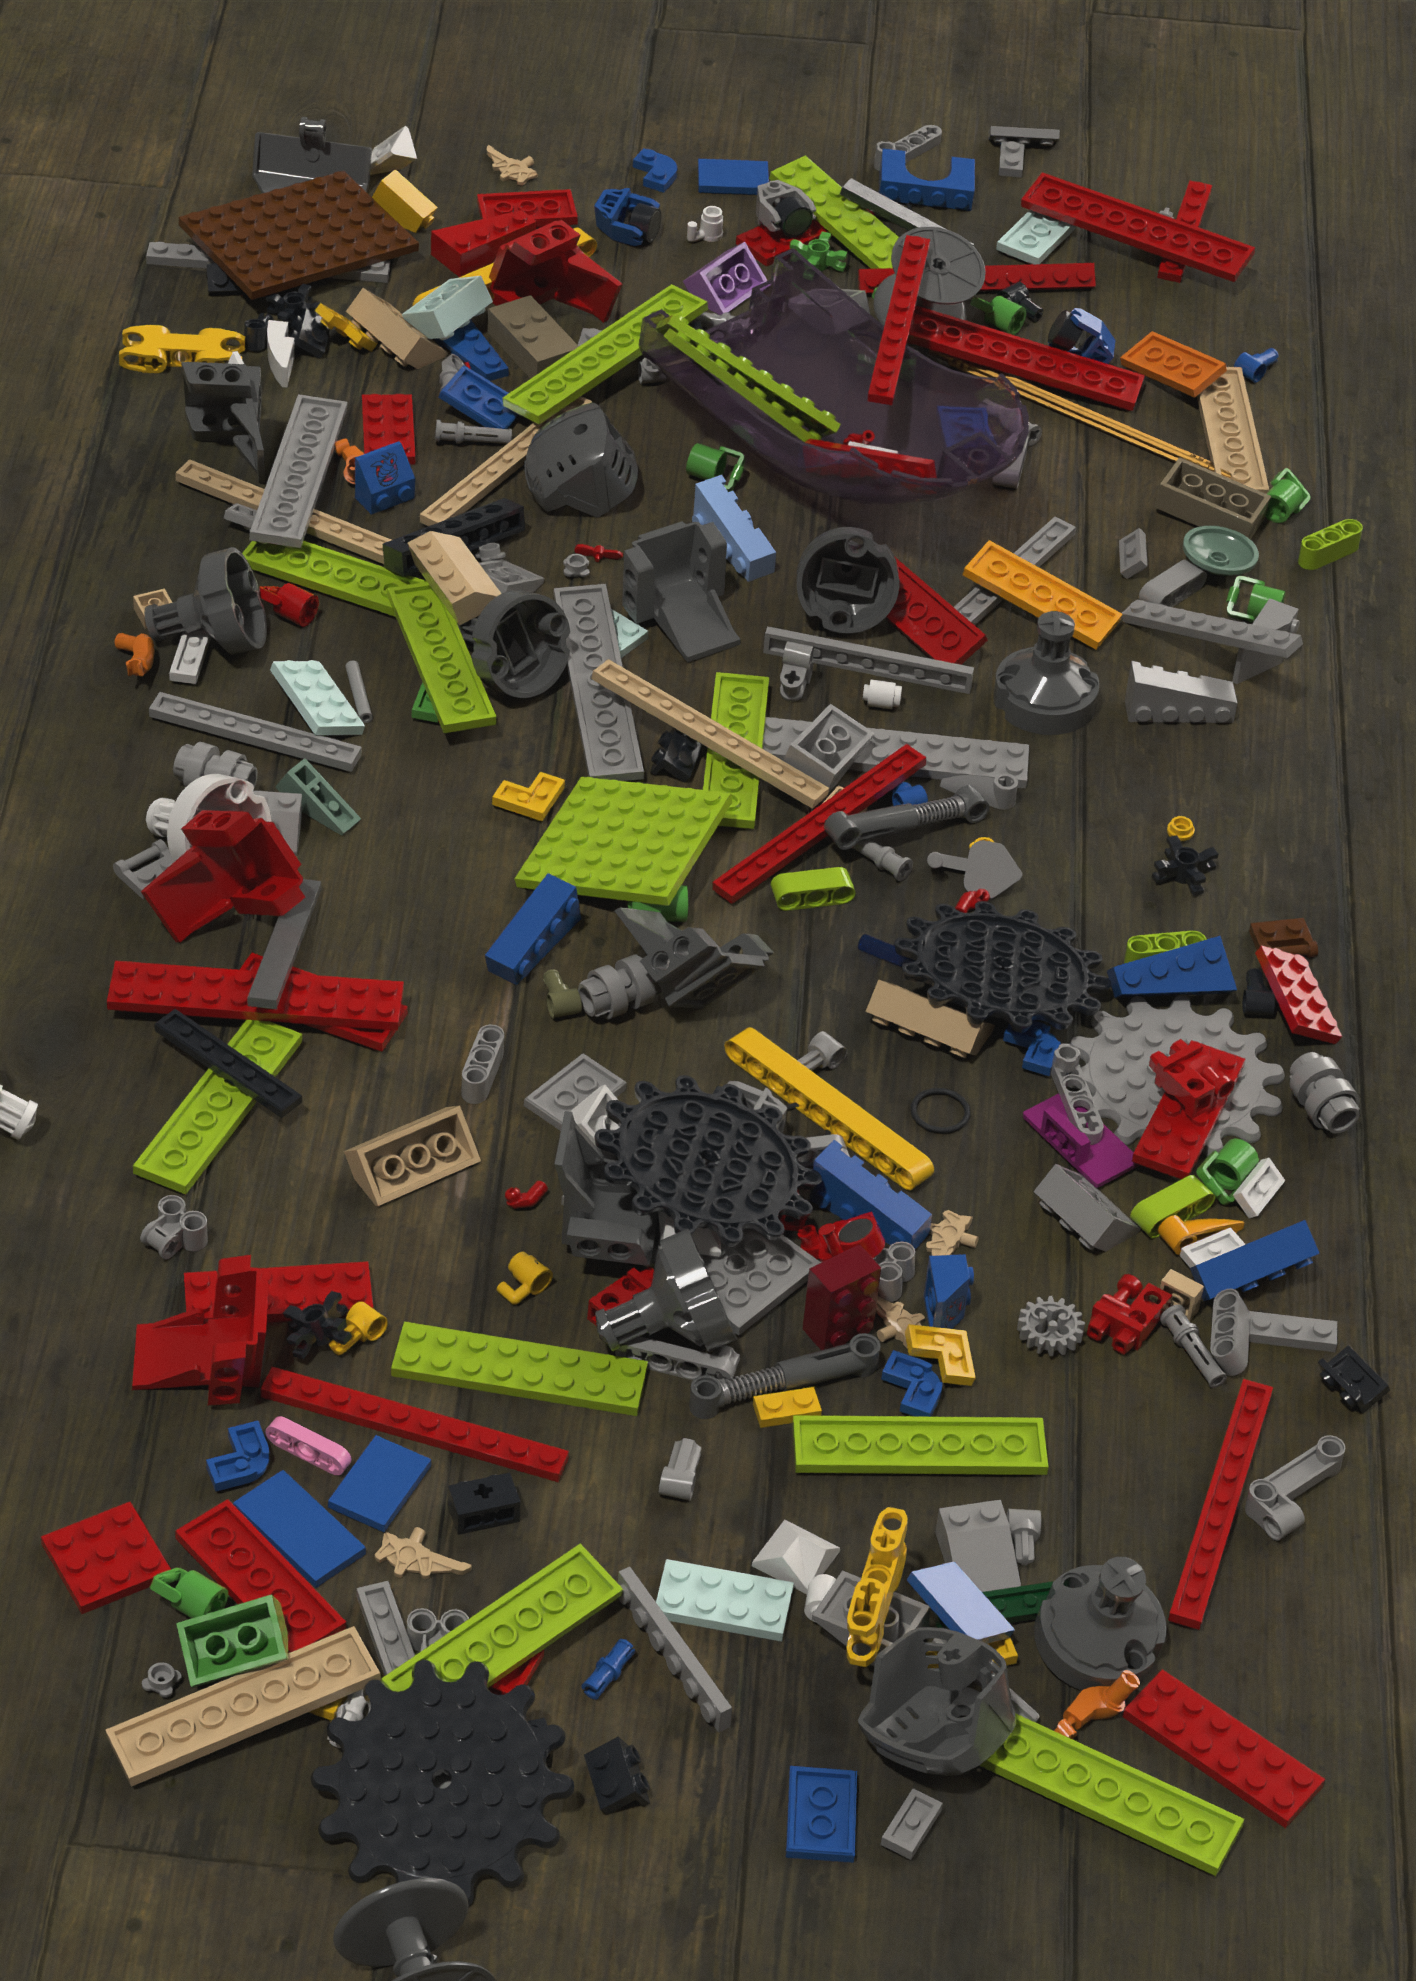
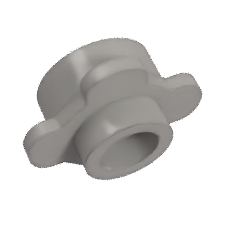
M497 543L483 545L479 547L480 552L476 553V558H480L482 562L505 557V553L500 552V545Z
M571 554L563 561V564L566 566V569H564L566 576L586 577L589 575V570L587 569L589 561L585 556Z
M156 1663L149 1668L148 1678L143 1679L142 1687L146 1691L153 1690L159 1693L161 1697H169L173 1693L172 1688L175 1683L181 1680V1673L178 1670H174L167 1663Z

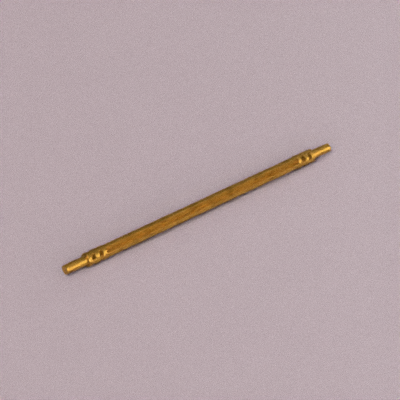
M929 349L930 355L948 362L949 366L1173 462H1176L1180 457L1214 472L1213 462L994 368L981 366L968 360L958 359ZM1220 468L1223 476L1231 477V472Z

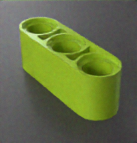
M1346 519L1304 537L1301 542L1298 564L1304 569L1315 570L1356 552L1362 535V524L1354 519Z
M843 867L783 873L775 876L771 881V889L777 906L784 911L846 904L856 894L849 872Z
M1198 931L1132 936L1127 942L1124 964L1204 941L1207 938Z
M1190 1175L1139 1202L1133 1208L1130 1218L1150 1238H1157L1160 1236L1158 1228L1166 1218L1176 1215L1182 1221H1189L1207 1211L1214 1203L1215 1195L1195 1175Z

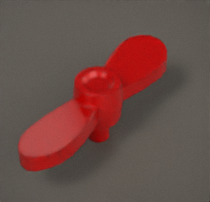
M577 544L574 549L576 554L593 556L595 562H599L603 557L614 560L623 558L622 552L605 550L601 545H597L594 548L585 544Z

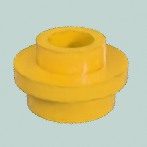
M1174 817L1167 826L1168 835L1170 837L1177 835L1180 841L1189 840L1194 835L1193 823L1187 817Z

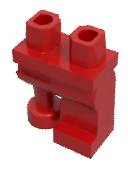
M1180 1039L1170 1047L1169 1057L1160 1051L1151 1054L1149 1067L1156 1073L1155 1084L1163 1088L1166 1093L1176 1097L1185 1106L1184 1112L1193 1119L1212 1109L1214 1096L1219 1100L1226 1098L1234 1089L1235 1083L1227 1075L1219 1076L1211 1068V1056L1209 1053L1202 1051L1203 1046L1198 1041L1188 1045Z
M648 1267L639 1272L632 1268L627 1272V1276L621 1277L589 1299L587 1319L596 1326V1311L603 1308L605 1311L634 1299L633 1295L651 1287L654 1269Z
M1124 1274L1117 1283L1118 1291L1113 1296L1105 1294L1100 1301L1095 1303L1087 1329V1335L1095 1340H1101L1105 1334L1112 1337L1111 1346L1123 1355L1131 1348L1138 1351L1142 1346V1342L1148 1338L1153 1328L1160 1321L1162 1313L1170 1307L1172 1294L1151 1283H1148L1143 1289L1140 1280L1131 1274ZM1150 1295L1157 1296L1161 1302L1159 1304L1149 1300ZM1136 1298L1131 1305L1126 1303L1128 1299Z

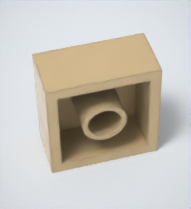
M165 589L133 596L134 610L145 629L147 628L144 615L146 606L152 604L162 606L172 603Z
M1170 1269L1162 1279L1160 1289L1172 1294L1170 1307L1178 1304L1182 1305L1186 1310V1317L1191 1321L1199 1311L1204 1286Z

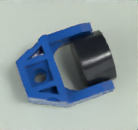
M630 188L622 190L606 189L594 205L596 226L612 240L632 246L641 245L643 241L651 243L656 238L661 224L660 204L651 198L631 193ZM631 212L632 214L630 217L629 225L624 224V221Z
M1074 308L1072 312L1064 310L1058 315L1048 334V346L1109 364L1114 358L1115 339L1102 320L1079 308ZM1085 330L1090 335L1078 349L1074 345L1080 338L1082 331Z

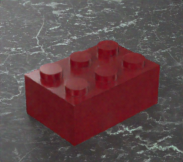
M860 1244L809 1268L802 1330L820 1350L844 1345L854 1336L867 1334L874 1328L881 1267Z

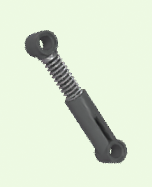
M966 785L958 789L951 798L912 805L911 803L852 815L838 811L827 818L824 830L840 849L848 850L859 841L916 829L918 825H926L931 822L955 819L957 817L966 818L970 823H976L985 818L989 812L990 805L973 786Z
M858 1334L848 1344L780 1361L771 1369L766 1368V1370L762 1369L760 1372H751L750 1375L745 1374V1376L731 1377L729 1380L725 1379L724 1381H719L713 1376H699L691 1383L689 1410L697 1418L711 1419L719 1413L721 1407H724L725 1404H730L731 1400L736 1402V1398L741 1401V1398L746 1399L747 1396L751 1398L752 1395L757 1396V1393L762 1395V1391L764 1394L767 1393V1390L771 1393L772 1389L777 1391L778 1388L783 1392L851 1374L860 1377L871 1376L877 1371L880 1342L870 1334Z

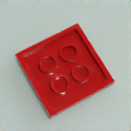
M131 1501L41 1536V1545L81 1614L149 1588L154 1576L171 1570Z

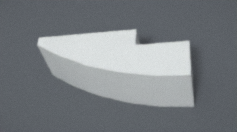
M268 320V361L276 380L282 387H287L294 362V338L288 337V322Z

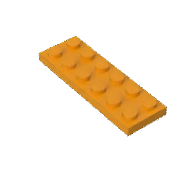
M990 540L963 571V576L1038 618L1050 611L1063 612L1069 615L1075 623L1072 637L1096 650L1117 626L1123 615Z

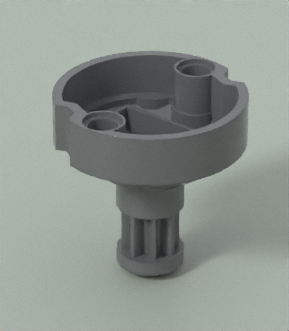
M841 527L824 532L806 547L797 566L796 582L800 603L809 616L821 618L823 627L839 633H856L870 629L890 613L897 600L899 573L894 554L887 544H877L873 540V534L867 530L855 527ZM859 538L863 541V544L859 545L857 542L852 541V539ZM837 613H843L846 615V619L842 622H837L833 619V616Z
M234 547L203 556L193 593L181 596L176 602L162 606L156 604L146 606L144 611L148 632L156 642L163 641L168 635L186 631L192 633L204 629L229 654L238 655L262 648L267 635L265 609L259 596L260 590L257 580L244 555Z
M525 590L504 592L491 600L479 616L460 626L458 625L467 648L474 649L471 658L475 671L482 682L489 688L510 696L529 698L543 693L558 680L569 658L570 650L566 646V638L570 634L568 619L562 608L554 600L544 595Z
M1050 611L1042 614L1037 622L1039 634L1035 646L1010 654L1000 663L996 672L993 693L995 707L1005 711V719L1009 723L1031 733L1060 735L1073 732L1086 725L1092 719L1096 710L1099 692L1098 676L1096 673L1090 672L1084 659L1071 653L1069 643L1074 633L1075 623L1069 615L1063 612Z
M689 1229L660 1240L662 1249L657 1251L651 1287L633 1295L634 1299L607 1311L603 1308L595 1312L597 1333L600 1339L610 1347L612 1352L620 1349V1344L648 1332L652 1335L665 1328L672 1329L699 1347L705 1345L708 1352L737 1340Z
M1114 1557L1109 1559L1104 1565H1087L1072 1569L1062 1574L1053 1582L1046 1600H1043L1034 1625L1036 1646L1047 1667L1068 1685L1079 1690L1095 1686H1111L1124 1670L1134 1673L1140 1683L1148 1676L1155 1658L1158 1657L1165 1642L1166 1620L1158 1599L1145 1585V1572L1136 1561L1127 1557ZM1128 1664L1133 1666L1135 1669L1128 1668Z

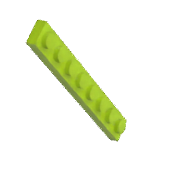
M669 328L665 333L664 337L671 344L803 442H806L808 439L821 440L823 438L813 428H810L808 431L802 427L804 422L796 415L787 416L784 413L786 408L774 400L772 403L765 399L767 394L757 386L754 389L748 387L746 384L749 381L741 374L736 372L735 375H732L727 370L730 367L722 360L717 358L714 361L708 357L711 353L702 345L698 344L695 347L689 343L692 338L683 331L679 330L676 333Z

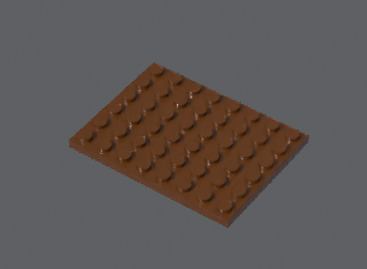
M345 171L316 177L309 181L295 183L291 186L256 194L245 199L234 200L230 203L213 206L202 211L191 212L188 215L180 216L178 223L196 244L252 300L419 251V242Z

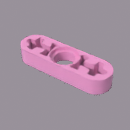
M276 1417L266 1428V1436L275 1446L333 1475H341L352 1461L348 1451L341 1445L285 1417Z

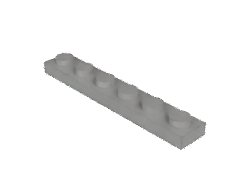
M631 1567L619 1571L618 1584L623 1589L621 1596L618 1598L623 1605L627 1604L632 1611L637 1626L645 1629L653 1648L656 1651H660L665 1657L670 1672L673 1675H678L683 1682V1687L688 1697L696 1700L700 1706L703 1718L708 1723L711 1722L718 1732L730 1728L731 1705Z

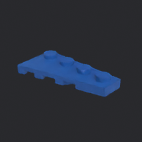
M469 319L470 323L453 331L454 335L446 340L435 338V342L442 348L446 347L451 351V354H455L461 360L469 362L470 369L485 379L492 381L509 376L508 366L471 319Z

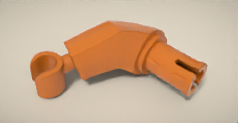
M346 438L335 442V451L337 456H342L346 463L343 472L344 477L348 483L355 485V457L361 456L364 453L356 446H350Z
M119 633L116 636L115 647L118 650H126L134 654L131 660L126 662L128 677L132 674L144 676L152 668L155 648L152 638L142 633L138 636Z
M1124 1670L1111 1686H1095L1083 1689L1063 1714L1064 1719L1058 1723L1054 1731L1073 1739L1077 1735L1075 1729H1080L1089 1721L1108 1719L1118 1715L1125 1708V1699L1139 1687L1138 1677L1131 1671Z

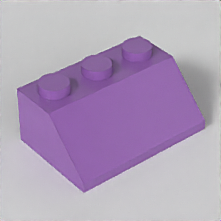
M745 242L727 250L683 280L689 293L707 301L708 309L719 315L729 312L769 284Z

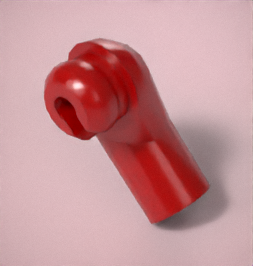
M866 430L863 434L852 433L843 440V444L848 445L849 441L870 445L875 435L871 430Z
M982 888L977 891L966 892L959 899L955 909L962 913H968L969 910L975 909L977 902H987L990 899V895L987 890Z
M538 1180L525 1193H521L517 1187L509 1188L505 1192L506 1203L513 1209L533 1207L548 1191V1187L544 1182Z

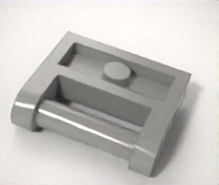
M159 839L152 843V847L125 861L119 860L115 862L113 869L116 875L144 900L145 897L141 891L174 861L165 842ZM155 857L159 858L158 860L152 862L151 864L135 872L131 871L132 869L148 862L149 860Z

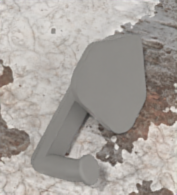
M982 840L974 843L969 850L968 859L938 852L930 853L927 858V863L932 868H939L941 866L965 871L964 886L969 892L982 888L988 891L990 898H994L1019 881L1023 876L1022 871L1005 846L996 842Z

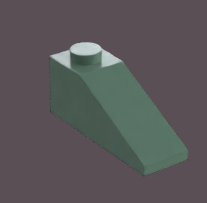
M305 758L289 770L275 787L282 793L302 794V812L341 836L361 820L357 813Z

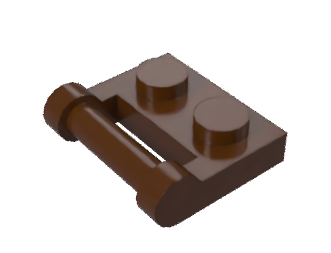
M1304 918L1250 923L1249 933L1256 950L1262 945L1272 949L1277 948L1294 955H1306L1308 958L1318 956L1317 942L1313 940Z

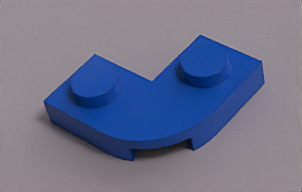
M643 148L633 159V168L648 172L643 178V186L664 193L676 180L677 164L666 155Z
M1032 1020V1025L1027 1032L1019 1033L1014 1031L1011 1025L1008 1024L1004 1032L1003 1041L1028 1048L1023 1059L1022 1068L1050 1076L1054 1050H1057L1059 1045H1061V1042L1049 1032L1050 1026Z
M893 1350L882 1371L881 1380L908 1389L901 1402L900 1412L914 1417H931L941 1397L942 1382L932 1371L930 1363Z
M259 1421L228 1428V1438L234 1453L206 1460V1468L215 1492L255 1481L266 1471L269 1464V1447Z

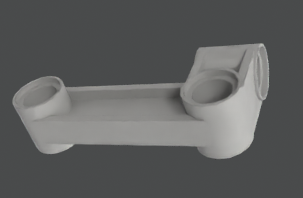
M1332 1435L1321 1437L1318 1444L1266 1478L1253 1481L1250 1484L1245 1505L1246 1514L1259 1524L1272 1539L1277 1541L1299 1528L1305 1522V1517L1301 1508L1291 1500L1326 1477H1333L1340 1472L1345 1452L1344 1442Z

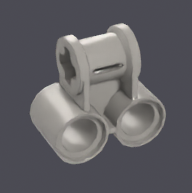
M787 641L783 654V668L780 675V694L784 700L795 702L802 698L805 686L810 683L812 676L814 646Z
M175 1195L165 1196L158 1203V1218L150 1222L142 1231L141 1243L146 1246L151 1245L159 1251V1256L163 1259L171 1258L182 1247L188 1251H199L208 1242L207 1218L199 1211L186 1212L185 1201L181 1197Z
M896 1242L889 1249L883 1248L881 1253L873 1258L881 1267L878 1297L889 1302H894L901 1297L902 1282L911 1280L915 1274V1248L907 1242Z
M420 1608L412 1611L407 1618V1635L412 1648L421 1652L448 1634L450 1630L467 1621L469 1617L465 1612L457 1609L445 1612L441 1616V1620H436L434 1613L428 1609ZM423 1628L426 1631H418L417 1629Z

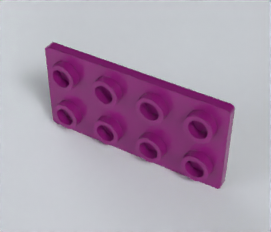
M1059 1094L1023 1112V1118L1096 1188L1140 1166V1164L1132 1162L1134 1152L1104 1124L1101 1140L1097 1144L1090 1145L1091 1141L1086 1134L1080 1132L1069 1121ZM1082 1106L1074 1107L1078 1112L1088 1111L1087 1108Z

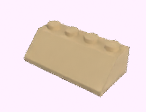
M362 288L346 311L353 317L351 322L361 330L366 328L368 330L366 335L375 342L380 340L382 342L380 347L391 355L395 353L396 357L394 359L405 367L409 364L419 369L445 358L448 354L435 341L429 339L403 318L402 313L395 307Z
M429 531L407 543L415 566L459 626L479 616L485 606L501 594L460 537Z
M878 980L866 1012L874 1015L873 1021L888 1026L890 1022L900 1025L898 1031L913 1037L916 1032L925 1036V1042L940 1047L941 1043L951 1046V1053L966 1058L967 1054L977 1055L995 1027L994 1024L983 1021L982 1024L970 1023L966 1013L947 1005H932L927 997L882 980Z
M460 1106L443 1108L344 1151L355 1181L375 1206H380L481 1161Z

